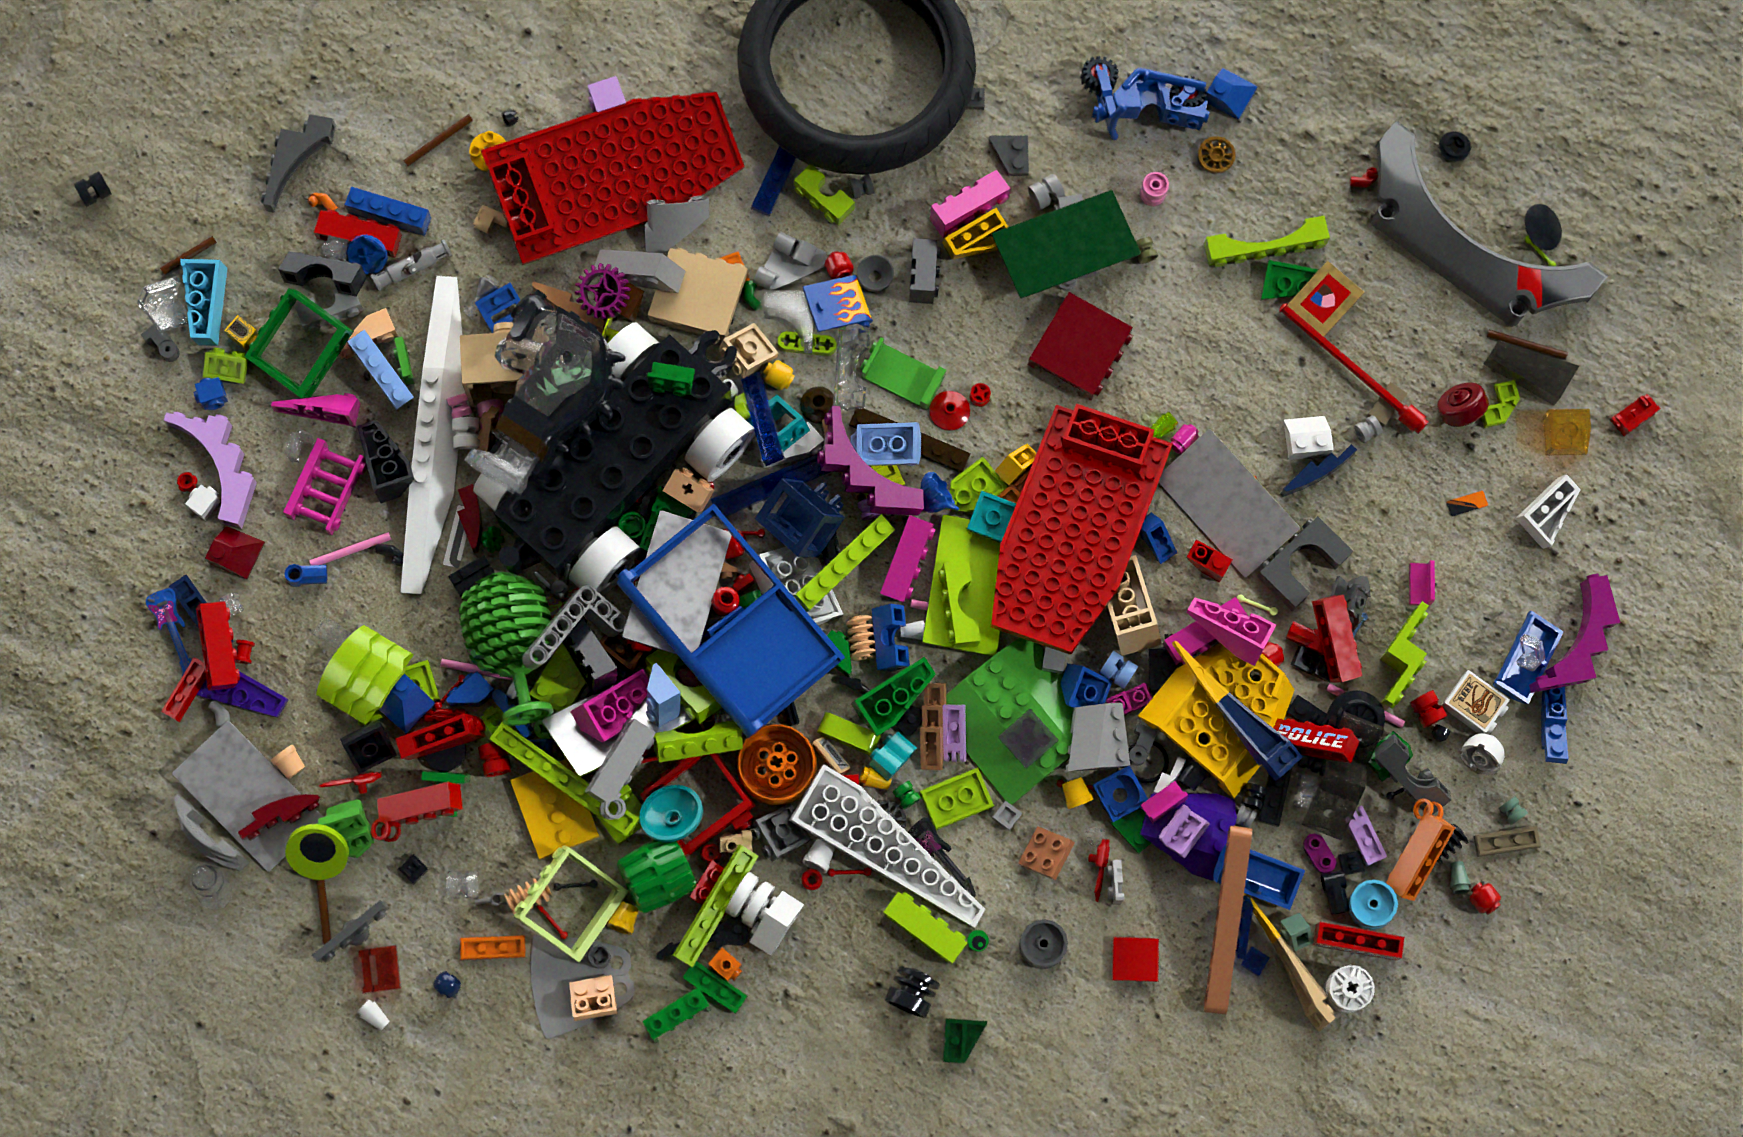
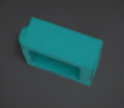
M778 395L771 398L756 410L751 418L746 420L756 429L755 435L778 456L810 431L804 418ZM785 414H788L793 419L791 423L773 437L765 431Z

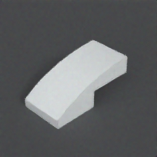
M1177 758L1170 775L1161 774L1154 794H1157L1172 782L1177 781L1186 765L1185 759Z

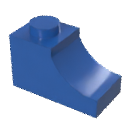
M1152 512L1148 514L1141 528L1140 536L1148 545L1156 560L1161 564L1178 552L1163 520Z

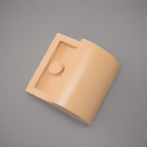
M612 975L569 982L574 1021L618 1014Z

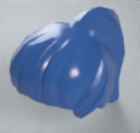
M935 472L926 473L921 480L920 489H923V510L929 513H936L945 509L959 510V507L955 505L951 493L947 490V482L941 480Z

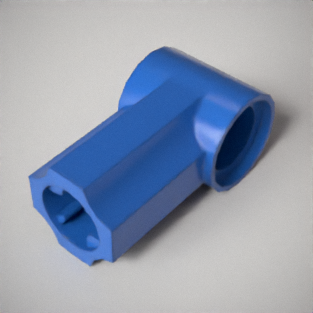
M292 564L284 572L288 584L292 587L309 584H327L328 580L326 565L299 566ZM292 572H299L300 577L298 579L292 580L289 578Z

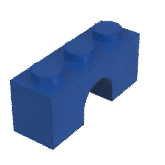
M890 603L872 608L877 670L892 672L909 667L908 646L896 645L894 641L896 631L906 626L904 606Z

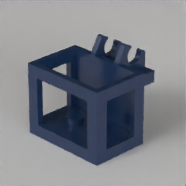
M781 478L755 517V520L796 556L818 558L845 519L839 513L844 504L839 502L836 505L841 500L838 494L829 502L825 501L829 491L825 489L827 485L824 482L813 490L802 480ZM783 492L787 493L788 496L778 511L770 513Z

